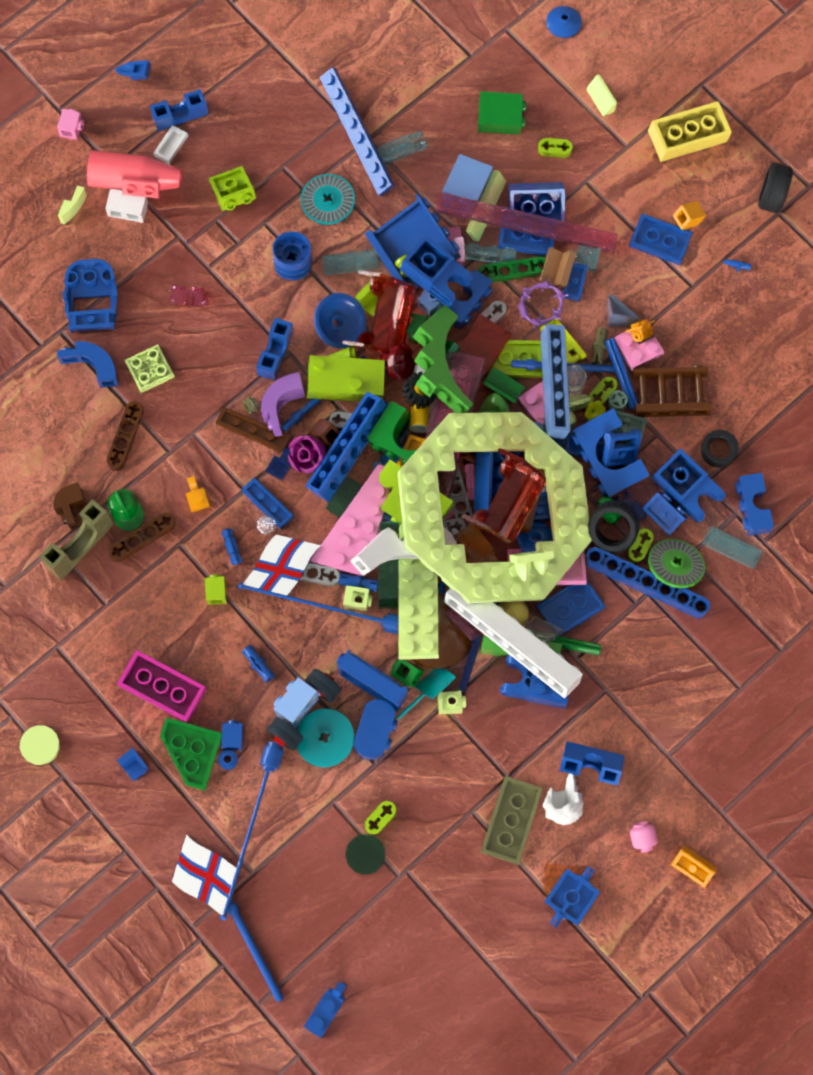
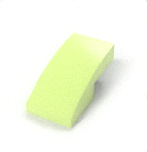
M77 186L72 200L63 201L58 214L61 224H66L82 207L87 197L84 187Z

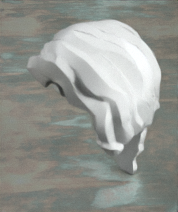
M568 775L565 790L554 792L553 788L549 789L543 803V807L546 810V818L558 824L570 825L582 816L584 803L582 793L577 792L578 786L576 785L575 775Z

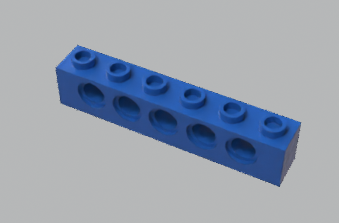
M366 392L305 486L315 496L328 503L330 502L369 442L367 437L388 406L381 398Z

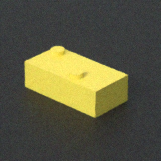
M719 101L653 120L648 129L661 162L726 143L732 133Z

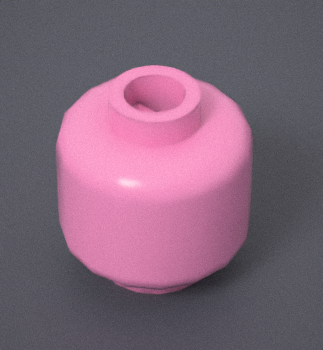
M648 821L633 824V828L630 830L633 847L641 849V852L652 851L653 846L658 843L655 826L649 824Z

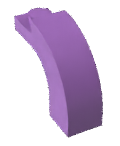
M300 372L279 378L267 389L263 396L261 413L264 423H268L269 431L273 430L275 437L282 435L279 421L281 408L291 400L305 397Z

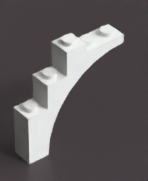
M388 527L381 531L350 561L362 575H365L386 561L419 558L405 548L404 537L400 540L397 533ZM444 528L445 545L456 544L457 542L453 535Z

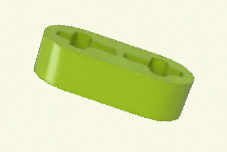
M543 138L539 142L538 152L545 157L567 158L571 155L573 146L566 139ZM544 145H548V150H544ZM562 146H566V151H562Z
M612 377L603 378L590 393V403H594V397L597 398L601 394L600 401L602 406H604L609 400L611 393L616 391L617 381ZM611 383L612 387L604 391L605 385Z
M649 529L639 530L636 541L628 551V560L633 564L641 563L648 552L654 538L653 533ZM646 534L648 540H645L644 544L642 545L640 544L642 537L640 536ZM637 548H640L639 555L641 557L638 556L636 559L633 557V553L636 552Z
M390 801L382 802L365 821L366 831L371 835L379 834L394 818L396 814L395 805ZM385 806L387 808L391 806L392 814L389 815L387 813L382 818L381 815L384 812L383 807ZM379 818L378 829L370 830L369 822L372 821L374 823Z

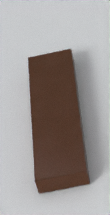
M223 407L215 422L217 426L282 454L285 453L292 439L290 435L283 432L281 436L275 437L273 430L269 431L267 425L226 407Z

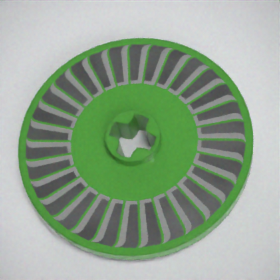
M677 539L663 540L655 544L649 553L648 563L652 573L658 580L668 586L675 588L692 587L701 581L705 573V562L702 555L687 542Z

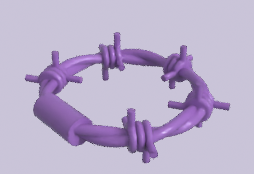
M548 278L547 282L538 283L529 289L522 287L524 292L518 308L522 319H526L534 324V329H536V326H542L556 318L560 321L562 320L559 317L563 309L564 298L568 294L564 295L557 287L550 284V278ZM542 288L543 292L544 288H552L557 293L553 298L557 297L560 305L557 310L552 309L554 312L550 319L541 320V315L539 319L529 318L524 301L526 298L531 299L530 294L533 289Z

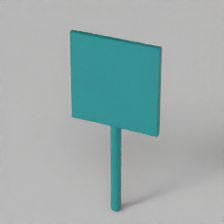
M433 669L415 686L422 694L397 716V720H400L425 695L433 700L456 676L446 669Z

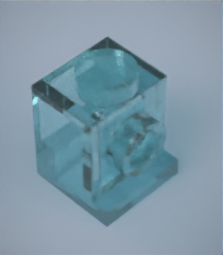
M579 245L578 250L574 249V252H576L575 263L587 265L588 271L595 272L601 248L597 247L596 249Z

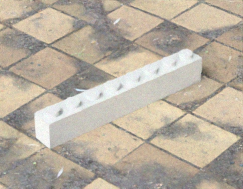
M450 588L446 592L444 602L564 699L580 683L583 674L576 666L569 664L561 654L554 652L546 642L535 637L531 630L525 629L519 624L517 619L505 613L502 607L495 605L493 602L467 603L463 596L455 589L452 590Z

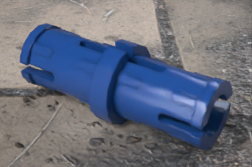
M340 574L339 585L366 588L369 591L377 592L379 580L363 578L361 575Z
M249 645L242 651L252 664V669L259 673L265 683L275 677V674L265 663L264 657H260L253 645Z

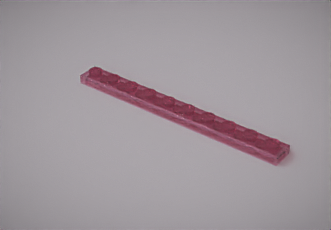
M439 193L435 211L605 252L614 253L618 236L616 233L445 193Z

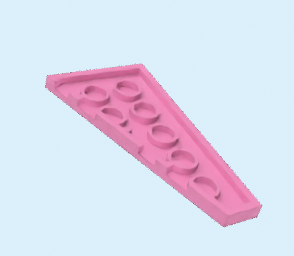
M377 465L323 541L321 547L311 558L310 563L335 568L338 571L357 576L361 575L365 578L366 574L362 575L350 560L379 533L384 515L381 506L391 490L382 486L379 481V475L385 467L384 465Z

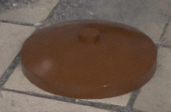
M438 593L439 658L411 659L420 666L435 670L447 669L461 662L471 650L474 642V626L444 602L446 595ZM398 620V625H397V635H398V639H399V620Z

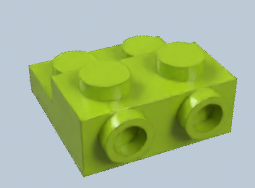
M243 166L208 178L222 211H231L237 205L243 203L250 204L256 199L253 186Z

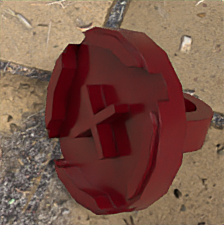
M402 343L396 344L389 354H380L379 360H385V367H388L390 376L396 381L408 379L413 372L415 364L414 358H412V354H414L412 348Z

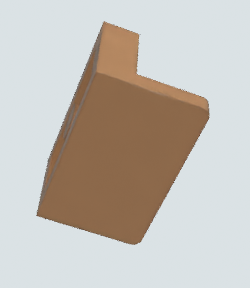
M553 247L549 248L540 276V282H547L548 278H550L549 283L558 289L567 287L576 252L572 250L561 252Z

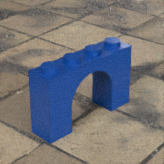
M614 408L573 429V435H571L575 445L579 444L582 449L580 454L584 462H589L591 466L589 471L592 477L598 479L600 483L598 488L603 496L606 495L607 498L650 476L641 459L618 470L608 469L598 461L596 445L599 439L605 433L612 432L622 426Z

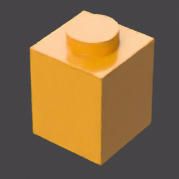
M698 201L681 205L673 214L681 230L698 226L707 216Z

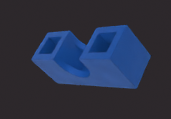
M201 89L184 94V100L177 105H168L167 100L149 106L157 131L209 115Z
M475 269L471 273L473 276L472 283L463 287V291L468 293L471 298L464 302L455 298L454 304L448 307L459 316L453 326L460 330L464 325H469L472 320V314L480 310L483 299L485 297L488 298L493 291L492 280Z
M278 318L274 319L269 332L267 348L265 351H262L256 366L258 376L276 380L294 333L293 323Z
M757 473L740 476L737 483H735V491L740 496L739 509L744 514V530H747L748 536L770 533L774 528L771 510L758 509L753 503L754 498L763 497L766 492L763 474Z
M566 741L560 771L579 776L582 768H593L599 774L598 781L618 786L625 755Z

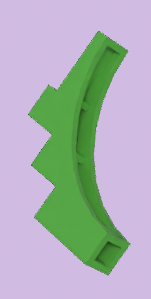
M444 305L426 320L413 336L424 347L414 360L425 370L416 386L428 397L435 394L455 413H468L474 404L455 383L450 373L445 353L447 334L459 316Z

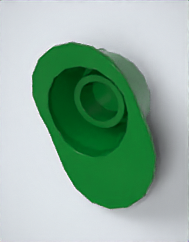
M120 489L110 495L107 507L115 524L124 531L138 529L144 521V513L134 493L128 489Z

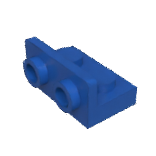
M657 492L642 509L668 535H671L688 519L685 515L687 512L679 505L676 507L671 502L673 499L669 494Z

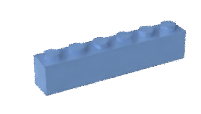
M546 324L540 334L545 432L551 439H565L570 432L565 325Z

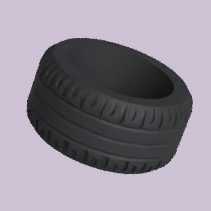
M776 162L770 164L758 201L760 209L774 213L781 212L793 177L792 167Z
M611 500L595 508L589 519L588 529L592 542L598 548L609 553H617L627 550L636 541L640 530V522L636 511L631 506L622 501ZM610 512L623 515L630 525L628 536L617 541L605 538L598 528V520L602 515Z

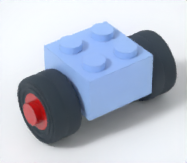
M313 669L305 681L299 677L295 681L292 680L286 687L287 692L284 696L280 695L276 699L274 711L277 717L268 726L267 731L281 747L285 746L294 751L303 741L304 737L296 728L318 701V696L328 702H333L341 692L340 686L331 675L323 673L318 669Z

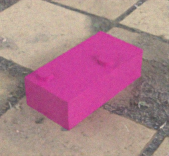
M138 650L135 651L117 683L120 688L188 724L207 691V688Z

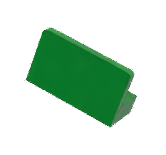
M492 367L483 382L484 385L516 404L518 397L525 388V386L495 367Z

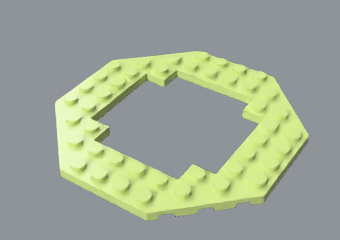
M522 412L449 413L397 472L405 548L421 559V562L432 572L434 571L438 574L442 581L452 590L455 589L463 596L467 603L544 600L592 541L588 529L589 512L582 465ZM524 451L526 469H544L553 541L537 542L535 545L536 551L545 549L553 551L554 559H549L548 568L543 575L535 569L533 562H531L530 574L527 580L523 581L516 571L515 563H466L464 544L445 545L437 471L455 470L454 452Z

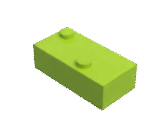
M310 355L308 361L307 398L361 402L366 392H369L383 399L385 360Z

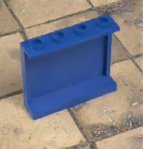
M418 194L416 195L418 200L375 232L369 230L365 233L394 280L406 295L411 294L420 286L409 277H402L400 269H397L394 264L401 256L409 254L425 235L452 255L455 261L461 257L458 252L460 250L459 246L454 240L451 242L448 237L450 233L446 227L440 226L438 222L441 220L435 211L433 213L430 211L429 207L431 205L425 197L422 199Z

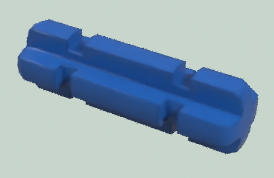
M231 528L222 531V536L224 540L226 539L224 542L228 555L231 556V564L239 565L242 563V558L240 554L238 555L239 549L235 538H233V530Z

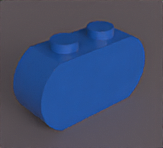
M376 699L365 705L354 739L355 751L363 759L377 760L384 755L385 750H390L392 743L390 734L391 731H396L398 720H395L396 713L393 706L387 701Z

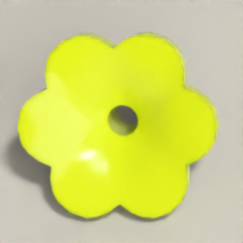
M601 401L589 403L586 408L585 417L590 421L604 414L606 408L602 406Z

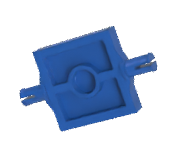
M587 866L582 876L574 874L569 869L565 870L544 901L556 913L549 924H554V927L557 928L564 918L577 926L579 925L600 893L588 881L595 870Z

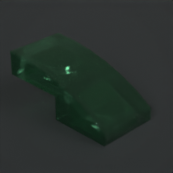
M347 476L325 509L340 518L363 485Z

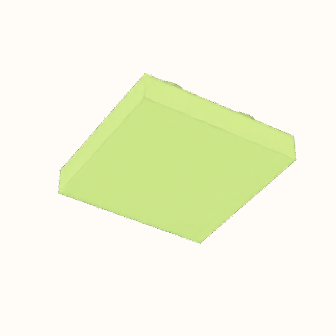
M158 344L125 359V363L141 393L175 378Z

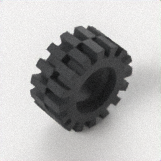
M422 372L418 374L413 373L404 383L402 392H404L403 398L407 397L405 401L407 403L410 401L411 407L416 405V409H419L421 406L422 409L429 407L437 398L435 394L431 397L427 395L421 396L415 391L414 387Z

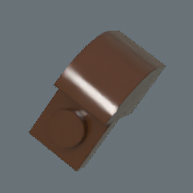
M77 482L60 489L55 495L53 506L57 515H61L64 525L68 524L70 529L78 527L72 510L85 506L86 502L81 487Z

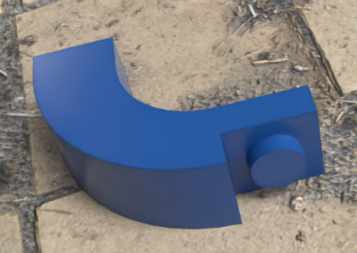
M77 341L75 342L76 349L67 347L57 351L60 364L85 362L94 366L97 371V382L100 388L119 386L114 363L107 352L101 347L89 342Z

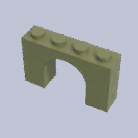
M93 499L79 513L83 522L73 539L61 548L52 542L39 556L45 567L61 581L113 526L107 511Z

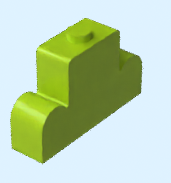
M389 459L379 475V481L382 486L392 491L382 504L381 509L392 516L391 521L400 526L403 524L397 472L401 469V466ZM440 493L442 519L444 520L456 503Z

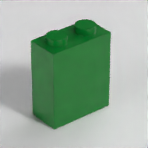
M480 91L478 132L520 135L521 128H525V117H522V112H526V101H523V94Z

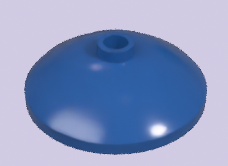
M334 293L326 296L320 301L314 314V325L319 337L333 348L345 349L352 347L365 334L367 321L364 309L350 295Z

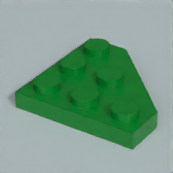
M166 717L160 737L184 783L188 787L206 791L222 740V733Z

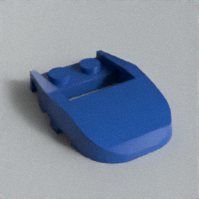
M85 259L72 263L65 273V289L63 291L65 312L69 320L68 328L70 332L114 330L118 300L115 276L111 265L102 259ZM110 297L111 309L74 311V299Z

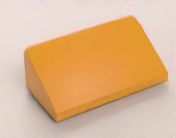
M685 845L682 846L671 863L673 867L704 888L717 870L716 866Z

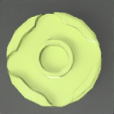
M37 725L31 727L23 734L20 740L21 754L28 762L34 765L50 763L57 757L60 751L59 737L47 726Z

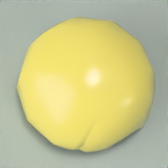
M523 601L501 602L499 604L504 612L510 617L517 619L520 625H523L528 620L529 610Z

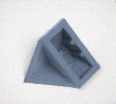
M609 295L607 301L608 328L631 327L630 325L638 322L639 317L614 295Z

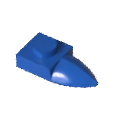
M149 60L132 61L119 66L115 71L120 75L130 77L132 80L148 79L152 64Z

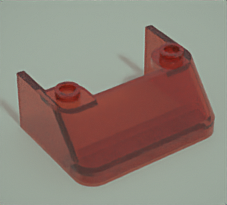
M359 270V275L371 278L370 291L373 295L378 296L370 332L364 331L360 333L357 342L343 340V344L365 351L389 354L396 344H405L406 331L411 320V313L416 298V288L411 283L382 273Z
M499 448L498 452L506 457L501 464V473L505 476L488 510L480 509L476 511L473 518L463 514L462 518L500 541L512 544L546 483V477L525 459Z

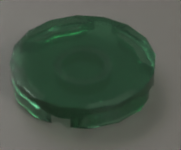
M361 834L354 837L348 843L346 861L354 872L361 875H370L382 867L385 860V849L377 837Z

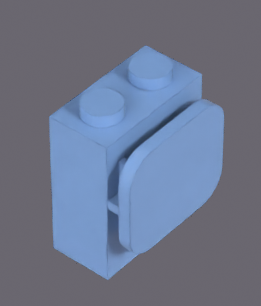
M459 154L443 188L442 199L466 210L475 211L493 173V166Z

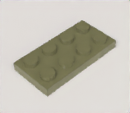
M504 777L480 853L519 865L543 788L511 777Z

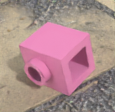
M63 109L57 126L60 137L77 140L80 131L84 128V120H82L81 113L74 109Z

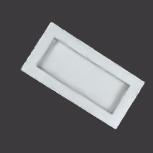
M172 125L154 151V157L170 165L188 138V133Z

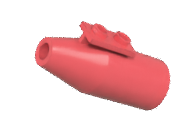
M92 150L88 158L87 183L89 187L122 190L123 195L159 198V191L181 188L182 169L147 156Z

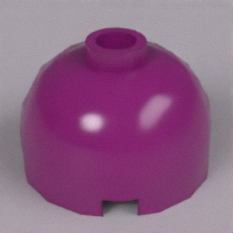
M302 435L293 439L289 444L290 454H288V459L296 471L311 473L316 471L327 454L326 448L319 438L313 435Z

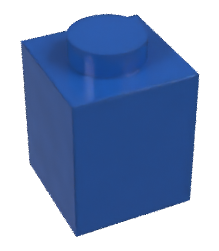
M236 720L222 723V749L243 751V724H239V721Z

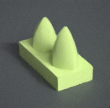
M546 549L509 555L510 563H515L516 571L523 581H526L530 574L531 562H533L535 569L543 575L548 568L549 559H554L553 551Z

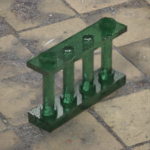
M380 522V532L389 527L397 533L399 538V522ZM399 559L386 561L379 565V609H398Z

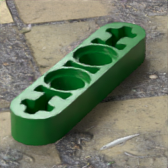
M534 257L485 264L480 267L479 272L486 276L484 271H487L489 273L487 278L491 279L492 283L541 276L543 269L538 267V263L544 266L546 258ZM525 265L528 270L522 273L518 270V266ZM505 267L509 269L510 273L502 275L499 270Z

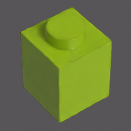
M213 574L209 578H205L207 604H227L225 577Z

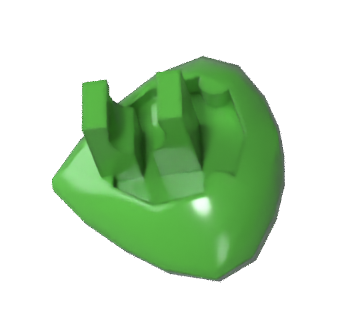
M493 393L484 400L479 413L509 412V405L502 395Z

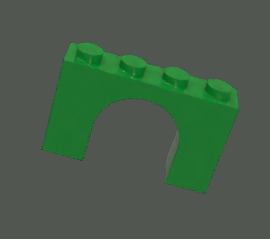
M390 401L367 437L373 450L385 452L388 458L394 461L396 459L402 461V465L416 451L404 450L398 445L399 435L411 417L406 408Z

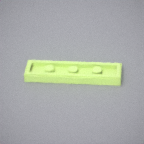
M493 171L466 229L468 235L475 242L480 241L507 182L500 171Z

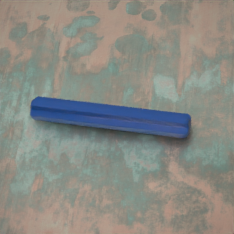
M615 338L608 339L605 344L622 390L628 397L627 404L629 409H635L636 404H639L617 342Z

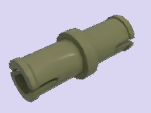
M597 328L596 340L592 346L594 350L591 364H597L598 362V365H603L604 352L607 350L605 342L609 330L603 328V332H601L602 328Z

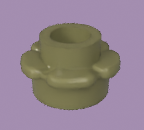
M247 396V399L242 401L244 408L249 414L256 413L259 407L258 402L254 397L250 398Z

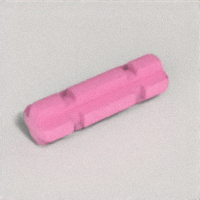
M466 464L468 500L474 501L475 464Z

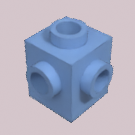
M424 290L418 298L417 306L430 318L444 304Z

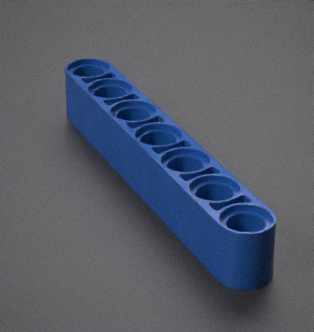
M593 547L587 552L585 563L589 568L695 618H703L710 609V602L705 597L685 588L668 586L658 580L653 573L597 547ZM590 556H598L599 561H592ZM614 563L617 569L611 570L607 564ZM631 571L634 574V577L628 578L625 575V572ZM647 579L651 581L652 585L645 586L642 580ZM660 588H667L669 594H662ZM678 596H684L687 602L681 603L678 600ZM696 605H703L705 611H698Z

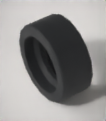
M712 431L702 443V457L712 467H726L733 462L738 454V441L728 431ZM714 439L726 441L731 448L729 456L720 459L711 455L709 452L711 441Z

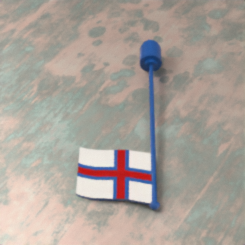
M275 535L265 547L255 569L244 583L241 582L238 585L240 590L244 588L381 622V627H385V632L397 634L399 615L388 613V616L384 615L383 619L288 596L299 582L311 557L321 545Z
M268 742L263 751L260 765L263 766L262 769L266 772L237 868L220 855L198 845L186 835L172 882L182 891L207 903L221 914L220 919L223 921L228 918L226 915L269 773L279 770L284 754L283 747L275 742Z

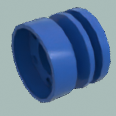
M290 231L279 235L273 242L272 247L275 271L285 280L295 281L304 278L312 267L310 241L299 232Z

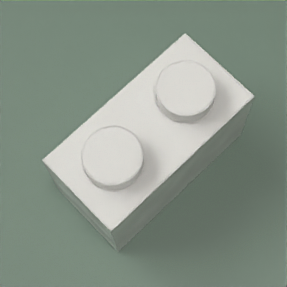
M110 189L105 209L108 217L143 223L148 200L147 197L123 195L122 190Z

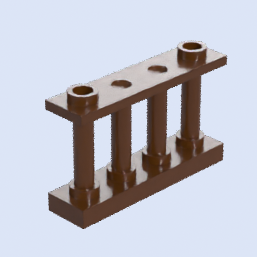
M702 365L679 368L637 367L633 370L632 379H639L640 403L636 404L634 415L638 417L709 416L712 410V402L704 400L702 377L707 376L709 367H703ZM695 377L696 401L687 403L685 401L684 378ZM657 378L659 402L650 404L647 396L646 379ZM665 378H676L678 398L676 403H669L666 400Z

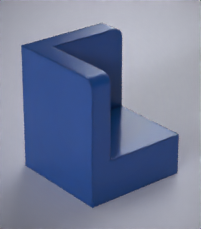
M133 748L117 760L133 781H136L150 770Z

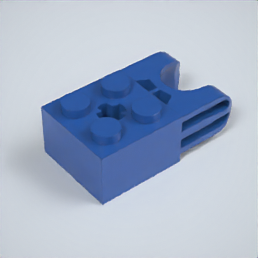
M426 235L407 255L400 267L401 272L447 307L452 306L455 302V294L448 287L447 283L456 282L465 287L473 281V276L467 269L456 262L452 255Z
M681 448L651 478L664 492L672 497L677 505L681 506L698 523L704 520L705 515L698 505L699 496H709L716 502L722 501L726 497L725 492ZM676 475H682L683 477L679 480L676 478Z
M511 655L506 656L507 665L519 670L522 674V680L516 684H503L499 691L502 695L547 706L566 708L568 696L564 699Z

